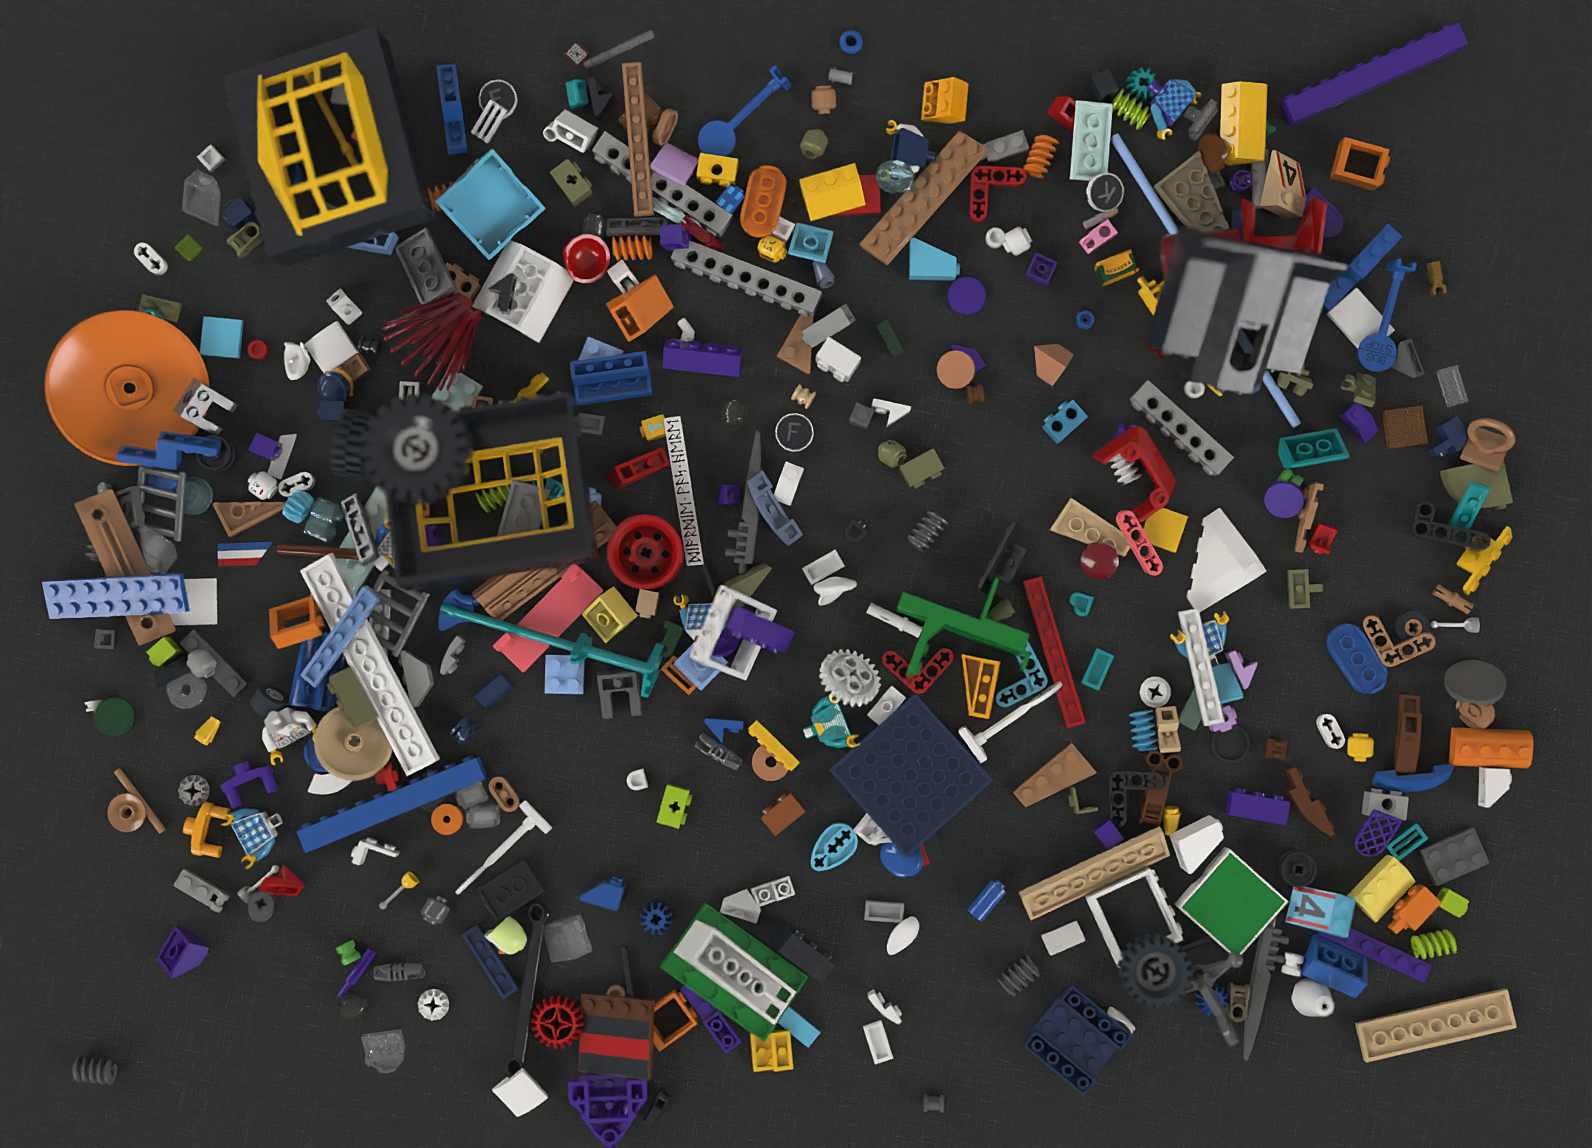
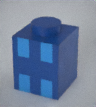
M729 184L716 201V205L734 216L744 202V191L737 186L733 187Z

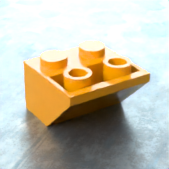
M955 77L925 82L921 120L940 123L965 121L969 83Z

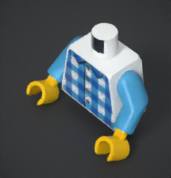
M681 595L682 602H680V597L675 596L674 603L681 607L679 611L684 629L694 640L693 645H695L713 603L689 604L686 607L689 602L688 597ZM728 614V617H727V619H726V621H725V623H724V626H723L722 630L725 628V626H726V624H727V622H728V620H729V614Z
M1223 611L1222 617H1219L1217 613L1214 614L1217 622L1210 620L1202 624L1212 667L1219 664L1215 654L1223 651L1225 644L1226 623L1229 620L1225 611ZM1177 630L1178 636L1175 637L1171 634L1170 637L1175 641L1179 653L1188 658L1184 641L1185 635L1180 630Z
M249 808L231 812L230 815L222 814L219 816V818L223 816L227 818V823L222 824V826L231 823L247 854L241 860V863L244 860L250 861V865L246 869L251 868L254 861L257 862L269 854L275 843L274 838L278 835L275 827L283 823L278 813L269 817L266 812L261 813L258 809Z

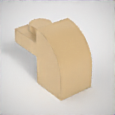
M1176 707L1156 708L1154 729L1160 753L1180 751L1181 746L1177 733L1179 720Z

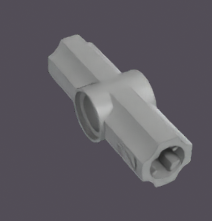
M1265 149V161L1251 162L1250 173L1253 181L1249 187H1252V203L1256 205V209H1263L1260 207V202L1269 167L1268 149Z

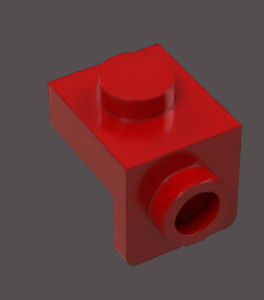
M1319 521L1309 540L1312 550L1318 554H1329L1330 545L1338 531L1337 528Z
M392 762L387 763L382 770L375 774L378 785L386 783L389 791L396 789L399 775L397 770H394Z

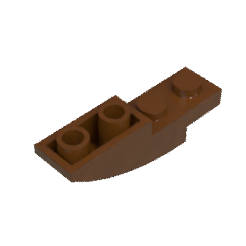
M1403 694L1398 696L1397 734H1395L1394 770L1396 773L1414 775L1416 771L1422 723L1420 696Z
M1294 766L1284 768L1291 787L1286 788L1285 791L1294 807L1317 830L1328 836H1334V825L1330 818L1327 819L1324 803L1319 801V799L1309 798L1311 797V792L1302 782L1304 778L1300 769Z

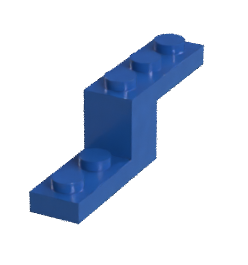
M456 64L436 66L448 155L468 153Z
M1389 224L1385 225L1369 244L1346 264V269L1329 284L1322 305L1325 310L1331 311L1357 282L1362 280L1400 240L1402 236Z
M162 431L157 439V450L122 445L117 453V461L126 464H140L146 467H159L165 470H177L181 462L182 451L186 453H200L205 456H217L221 448V440Z

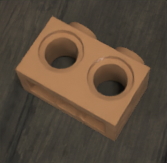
M447 263L446 267L449 273L456 274L453 282L457 291L453 293L459 292L473 301L482 288L478 283L480 280L472 274L467 276L462 273L464 269L454 263L452 266ZM466 284L472 285L469 292H463V287Z

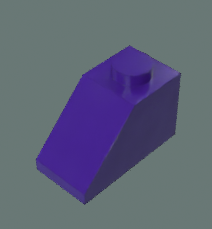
M1351 403L1338 416L1363 444H1366L1379 431L1372 415L1360 403Z

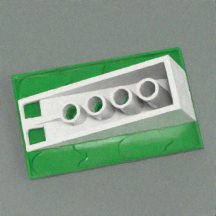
M706 903L703 904L700 911L660 966L665 972L763 1042L767 1040L808 978L807 975Z

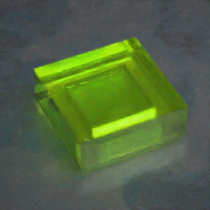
M188 234L175 247L189 262L203 250Z

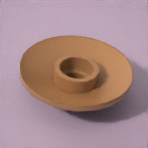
M125 793L116 796L110 802L107 815L109 822L115 829L122 832H131L138 829L144 823L146 808L138 796ZM128 808H130L132 811L131 815H129L127 812Z

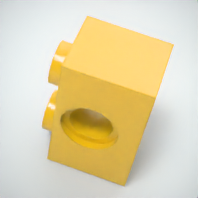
M700 153L696 175L697 180H700L703 184H711L713 182L719 183V186L728 187L729 184L735 186L738 159ZM714 168H721L723 170L719 175L712 173Z

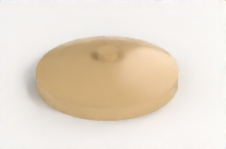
M336 707L323 717L315 733L314 748L320 764L330 774L343 780H363L375 775L387 764L393 751L378 720L355 731L354 727L350 728L347 724L345 711H340L339 707Z

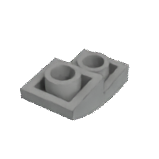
M456 636L445 653L441 665V674H452L458 667L456 663L459 659L454 654L458 655L465 647L463 644L466 640L462 636Z

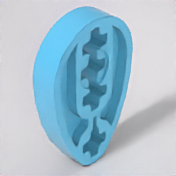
M845 823L829 825L819 836L813 848L810 861L812 868L816 871L828 870L840 865L852 856L858 845L854 829ZM843 830L851 831L849 833L850 838L843 839L844 845L841 846L839 844L836 846L837 852H828V845H834L836 843L835 838L843 836ZM824 857L822 861L824 865L815 866L816 861L814 859Z

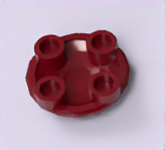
M1091 543L1083 551L1080 564L1088 576L1095 579H1104L1110 577L1116 571L1119 565V557L1115 548L1105 543Z

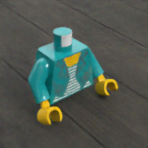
M827 695L820 699L812 710L811 720L813 724L803 728L806 738L809 739L818 735L820 742H824L826 746L836 748L860 745V743L856 744L854 742V738L858 737V735L851 736L839 704L836 701V695L833 697Z

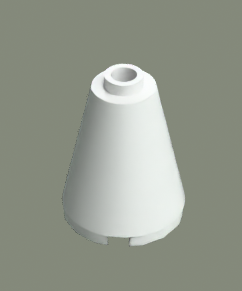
M1308 977L1301 979L1295 984L1291 999L1294 1007L1301 1014L1310 1017L1327 1016L1333 1011V1000L1330 990L1326 985Z

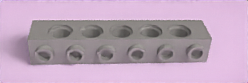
M1149 380L1129 399L1132 401L1131 405L1136 410H1142L1146 414L1145 417L1152 424L1156 423L1165 436L1173 438L1175 440L1174 444L1181 450L1185 449L1189 453L1188 456L1191 460L1203 465L1202 469L1208 475H1218L1234 458ZM1149 399L1155 401V409H1151L1148 406L1147 402ZM1163 412H1167L1170 415L1169 422L1162 419ZM1177 425H1181L1184 428L1182 435L1177 433ZM1191 438H1196L1198 440L1197 447H1193L1191 445ZM1206 450L1212 453L1213 457L1211 460L1205 458Z

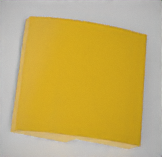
M773 1030L765 1042L750 1033L754 1072L772 1069L774 1072L793 1069L790 1030Z

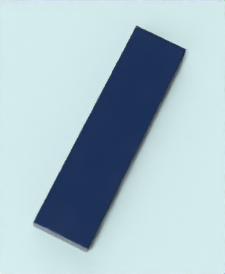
M478 923L461 935L502 999H505L520 989L492 943L484 937L485 932Z

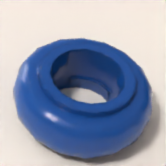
M848 30L841 35L839 45L845 53L854 54L861 49L863 39L858 32ZM854 38L857 44L850 47L846 44V40Z

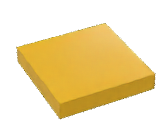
M1161 508L1145 520L1143 530L1153 546L1176 553L1188 516Z

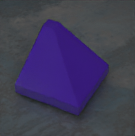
M722 485L718 505L741 504L740 485Z

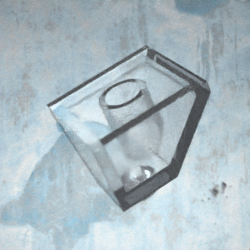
M196 170L184 181L182 211L214 226H218L221 192L213 176Z

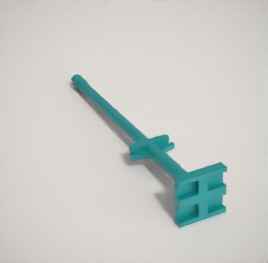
M448 603L441 605V614L458 617L571 651V664H581L589 657L642 673L644 677L641 696L647 698L660 673L658 668L662 660V656H660L664 648L662 644L656 643L648 663L592 647V637L587 639L586 633H581L577 642H572L461 609Z

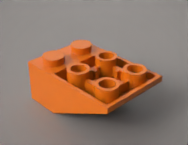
M656 275L606 303L628 342L646 332L674 307Z

